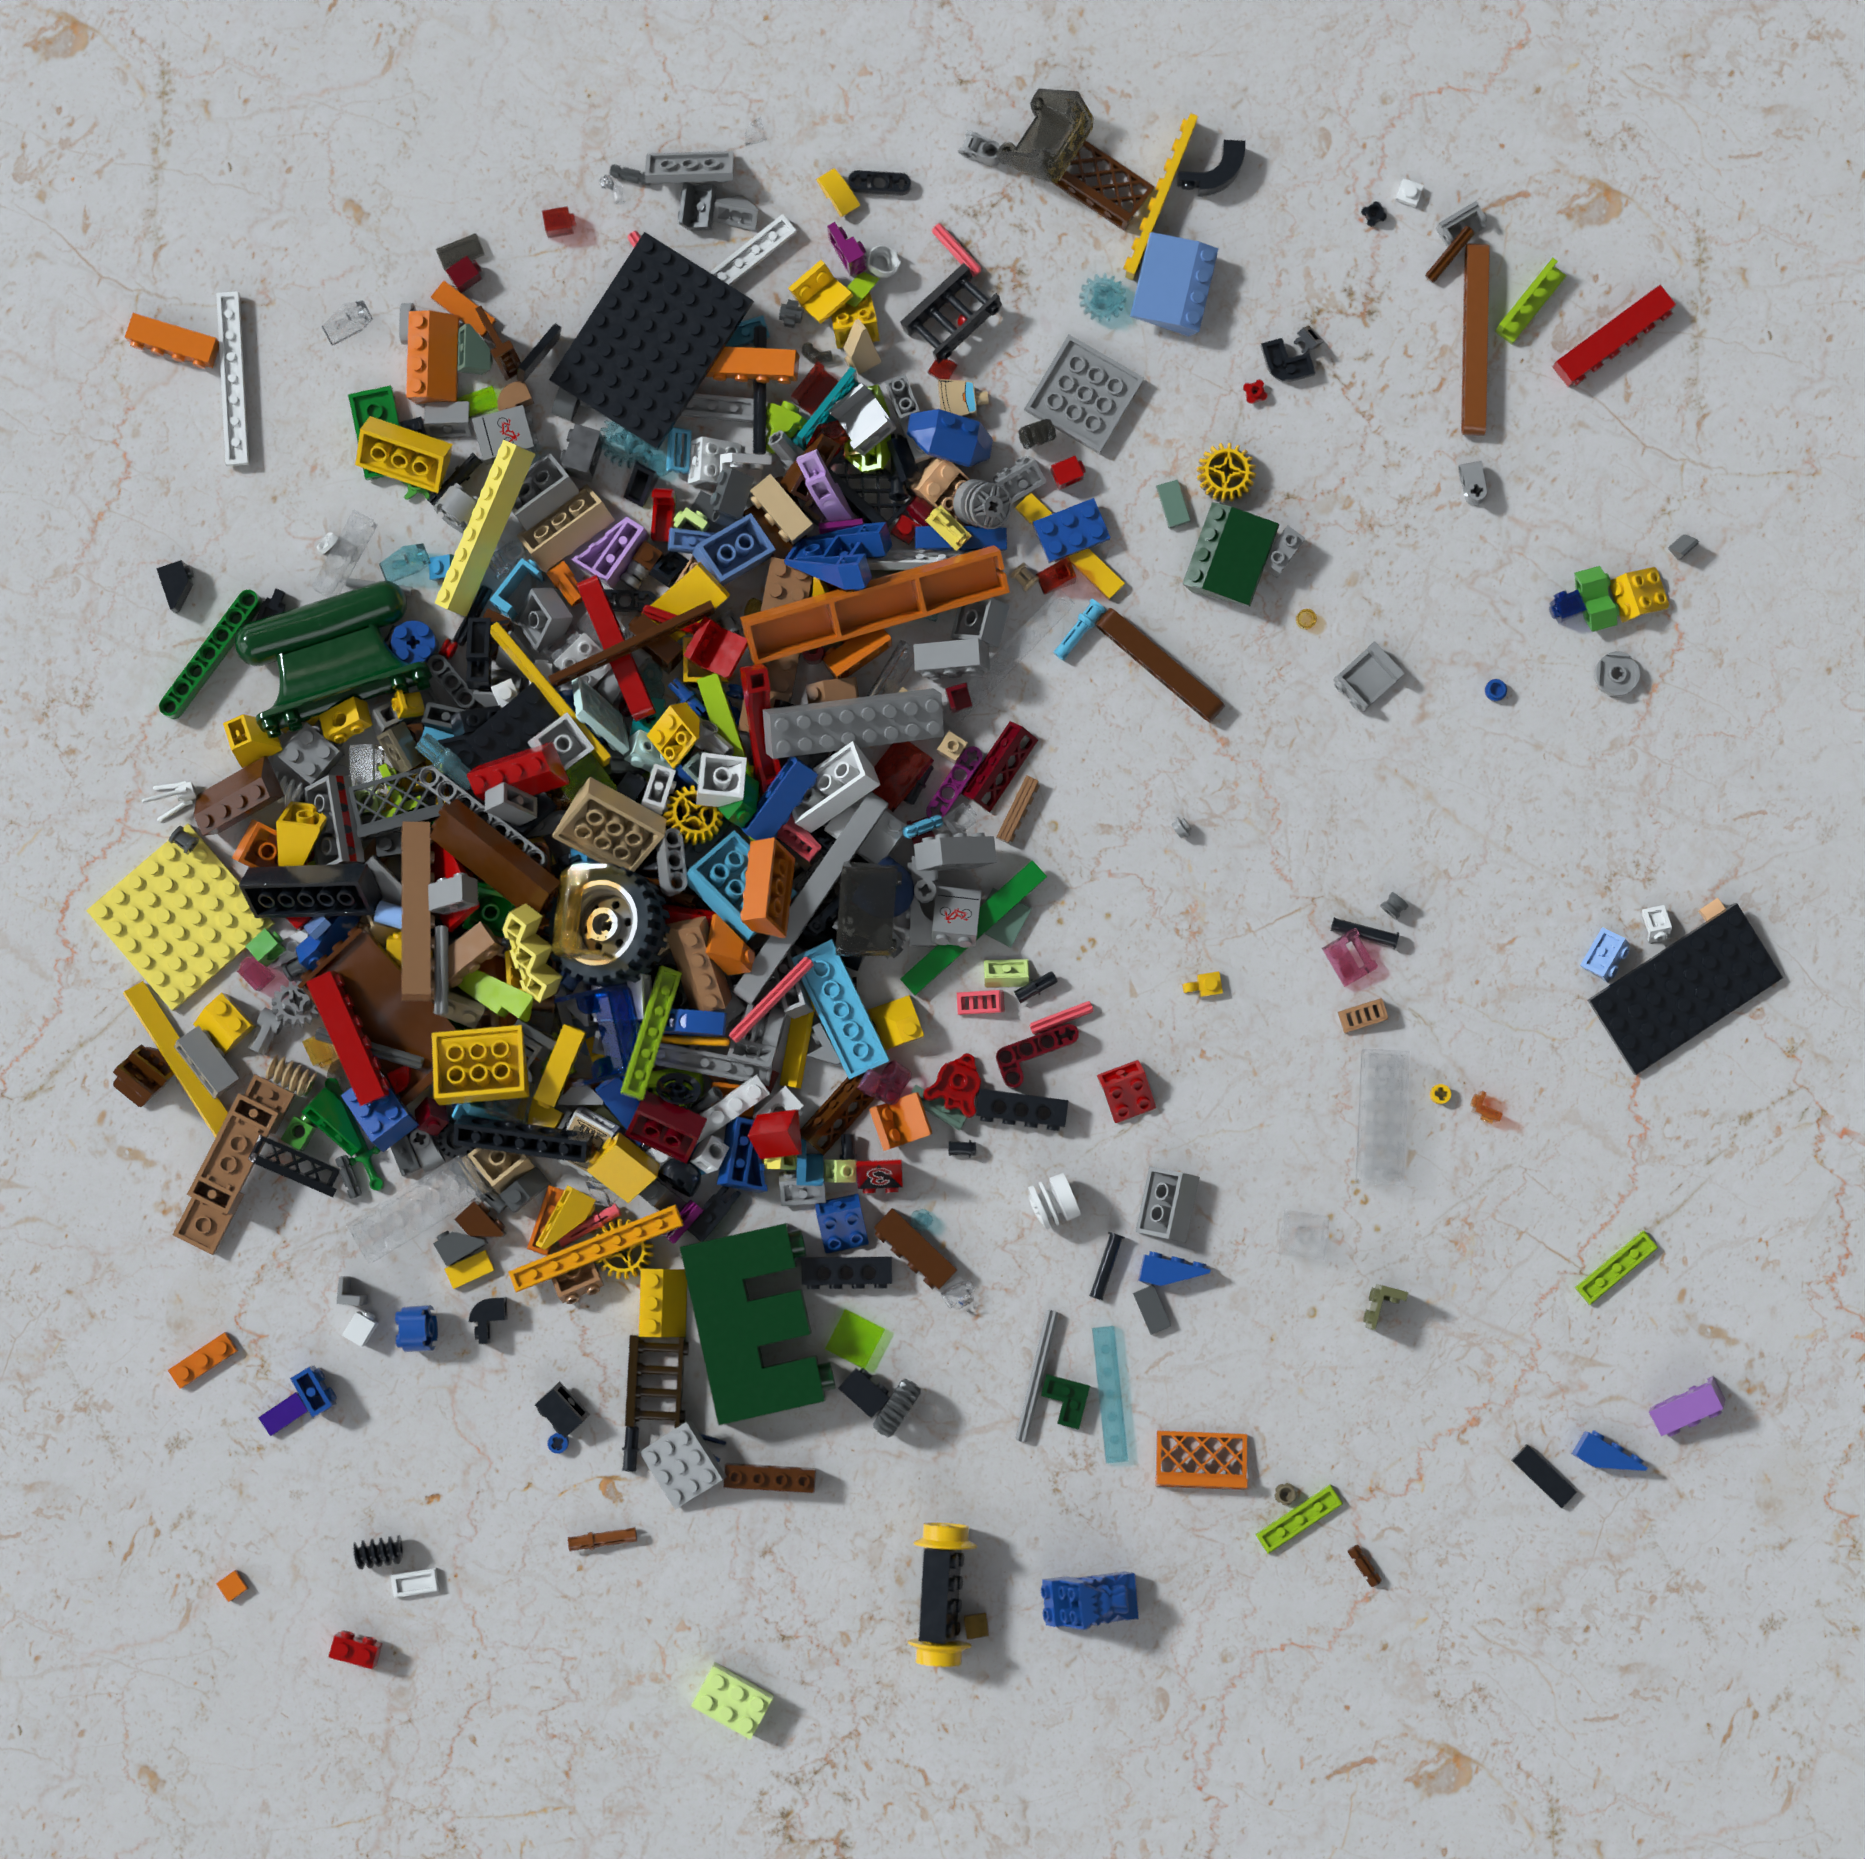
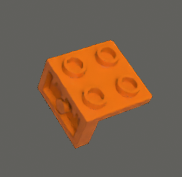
M918 1092L869 1109L883 1151L932 1134V1129Z

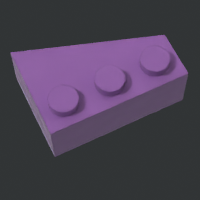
M1714 1376L1708 1378L1707 1383L1698 1387L1694 1385L1688 1388L1689 1391L1678 1396L1674 1395L1650 1407L1649 1413L1661 1436L1666 1434L1668 1437L1673 1436L1681 1431L1679 1428L1686 1425L1689 1428L1701 1423L1700 1419L1706 1416L1713 1418L1722 1413L1721 1410L1724 1409L1726 1399Z

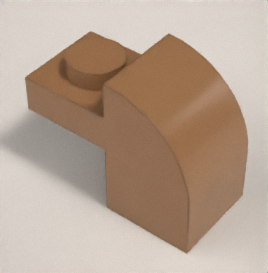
M517 380L502 389L497 404L498 410L501 411L520 405L527 407L534 404L526 383Z

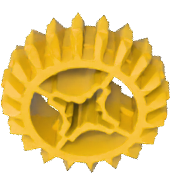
M1219 443L1218 450L1211 446V453L1205 451L1203 454L1205 459L1200 458L1199 464L1202 466L1197 467L1196 471L1202 474L1197 476V480L1204 481L1200 484L1201 489L1208 487L1205 492L1206 495H1209L1211 492L1214 493L1213 500H1216L1219 495L1221 496V502H1225L1226 496L1229 497L1230 502H1233L1234 494L1238 499H1241L1242 492L1245 494L1249 492L1247 486L1252 487L1254 484L1251 479L1256 477V473L1251 471L1256 466L1255 464H1249L1253 458L1252 456L1245 458L1247 450H1243L1241 453L1238 452L1240 449L1239 445H1236L1234 450L1231 449V443H1228L1225 449L1223 444ZM1225 457L1222 465L1209 467L1215 459ZM1232 458L1240 463L1243 471L1233 466ZM1226 464H1228L1227 469L1229 476L1227 477L1225 482V474L1223 470L1225 469ZM1209 474H1212V477H1216L1220 480L1221 487L1217 486L1211 480ZM1244 478L1236 487L1228 488L1229 481Z
M694 785L690 787L689 791L685 786L682 787L681 792L676 790L673 793L674 797L669 796L668 800L671 802L666 805L668 811L663 814V817L668 819L666 827L679 830L684 838V844H687L688 840H691L693 846L696 845L697 840L701 844H704L706 839L711 841L714 837L713 834H718V827H721L723 824L720 819L724 815L719 812L717 807L693 804L691 801L696 802L697 791ZM678 805L682 808L681 811L684 815L680 821L676 813ZM706 810L709 812L710 815L709 826H707V824L705 823L706 820L703 817V814ZM699 813L697 817H696V816L689 817L690 814H691V815H694V814ZM687 826H692V827H694L696 830L688 829V828H686V827H687Z
M618 1219V1227L623 1226L622 1219ZM627 1219L626 1224L630 1223L631 1220ZM609 1222L611 1230L618 1228L614 1222ZM602 1227L604 1233L610 1231L608 1228ZM644 1241L629 1247L627 1256L624 1253H617L595 1262L596 1264L604 1262L600 1270L605 1271L609 1268L610 1270L607 1274L609 1277L615 1271L617 1272L616 1279L619 1280L622 1273H624L625 1279L628 1280L630 1278L629 1272H632V1275L637 1277L636 1269L638 1268L640 1271L644 1269L642 1263L646 1265L651 1264L645 1258L646 1256L652 1257L654 1255L653 1252H647V1248L654 1247V1244H647ZM641 1245V1256L634 1264L632 1251ZM621 1257L628 1268H619L609 1260Z

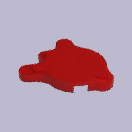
M966 1053L960 1058L955 1059V1061L945 1063L937 1074L936 1082L924 1090V1099L932 1101L942 1097L945 1099V1109H959L965 1117H974L976 1114L974 1099L981 1085V1078H979V1074L976 1071L974 1056Z

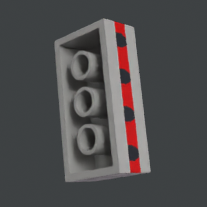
M328 775L303 788L306 803L313 804L319 814L323 813L327 817V822L313 849L316 865L361 864L365 862L364 850L361 839L357 835L356 829L358 828L348 787L353 786L351 776Z

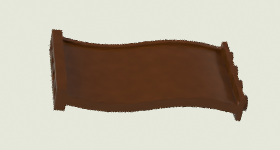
M367 924L361 927L357 925L347 933L349 938L345 942L340 940L332 947L334 952L330 956L324 955L316 962L318 967L315 970L309 969L300 977L303 981L297 986L299 989L302 988L315 1004L306 982L329 971H336L337 974L340 973L345 983V986H343L344 991L353 1000L354 1006L352 1009L355 1015H358L362 1021L363 1027L361 1029L364 1036L367 1035L373 1043L424 1058L421 1069L418 1070L410 1067V1082L406 1089L399 1093L400 1101L407 1106L433 1083L432 1033L459 1031L460 1029L453 1020L433 1013L434 1001H402V968L369 931ZM378 1058L381 1065L379 1070L391 1084L387 1074L404 1065Z

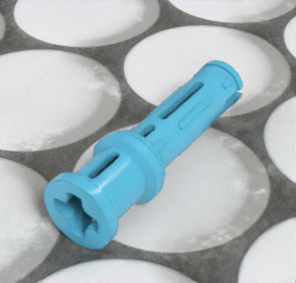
M1092 598L1086 610L1078 615V621L1055 651H1053L1063 661L1085 632L1095 626L1094 623L1099 616L1107 611Z

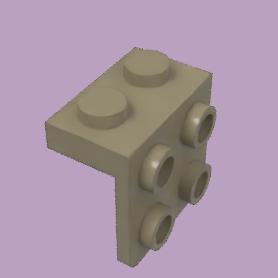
M458 986L448 989V1014L440 1016L475 1029L486 1006L482 1005L481 1002Z

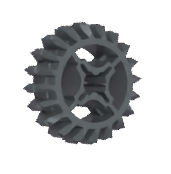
M903 1379L873 1423V1428L878 1433L888 1438L895 1433L921 1393V1389L916 1386L917 1384L907 1379Z

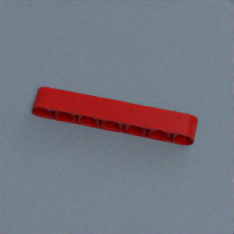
M596 574L576 583L603 649L605 650L626 640L598 575ZM632 653L610 662V666L634 721L637 722L655 714V707Z

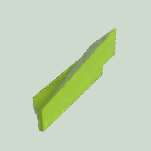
M479 970L469 973L457 985L504 1018L510 1012L525 1022H528L530 1019L533 996Z

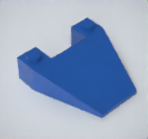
M886 522L868 523L803 538L794 545L784 559V563L844 590L853 589L859 591L864 589L872 578L867 557L883 558L893 545Z

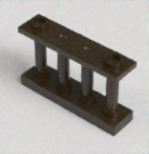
M630 1335L625 1426L634 1427L636 1426V1421L640 1422V1419L675 1421L676 1429L685 1423L686 1410H682L684 1355L688 1356L689 1342H685V1337H679V1344L649 1343L640 1340L641 1337L639 1335ZM644 1351L678 1353V1366L643 1365V1363L639 1362L640 1353L643 1354ZM642 1374L676 1375L677 1389L642 1388V1385H638V1377L642 1376ZM641 1397L676 1398L675 1412L641 1410V1408H637V1399H641Z

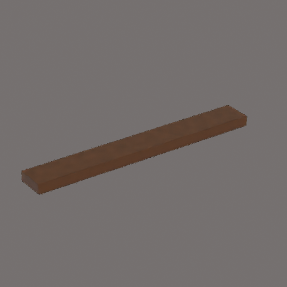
M710 600L548 676L551 685L557 688L702 620L704 616L709 617L715 614L714 606Z

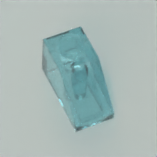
M421 543L402 546L379 563L385 581L395 582L420 572L430 565L431 562L424 544Z

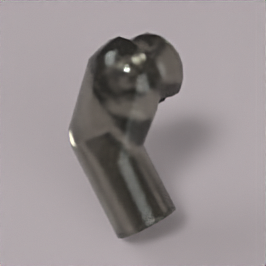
M809 342L803 344L802 355L812 364L833 361L831 350L819 352L813 347V344Z

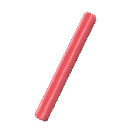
M804 957L729 1033L730 1038L738 1043L813 967L814 963L812 960Z

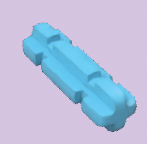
M940 815L930 817V819L926 818L912 825H907L903 827L902 831L904 837L910 839L917 834L921 835L934 828H940L944 823Z

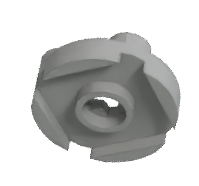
M1615 651L1599 660L1594 670V678L1600 691L1610 696H1623L1632 691L1638 684L1640 669L1637 662L1635 663L1629 654ZM1615 668H1618L1619 672L1623 673V676L1619 677L1618 680L1611 674V672L1615 671Z

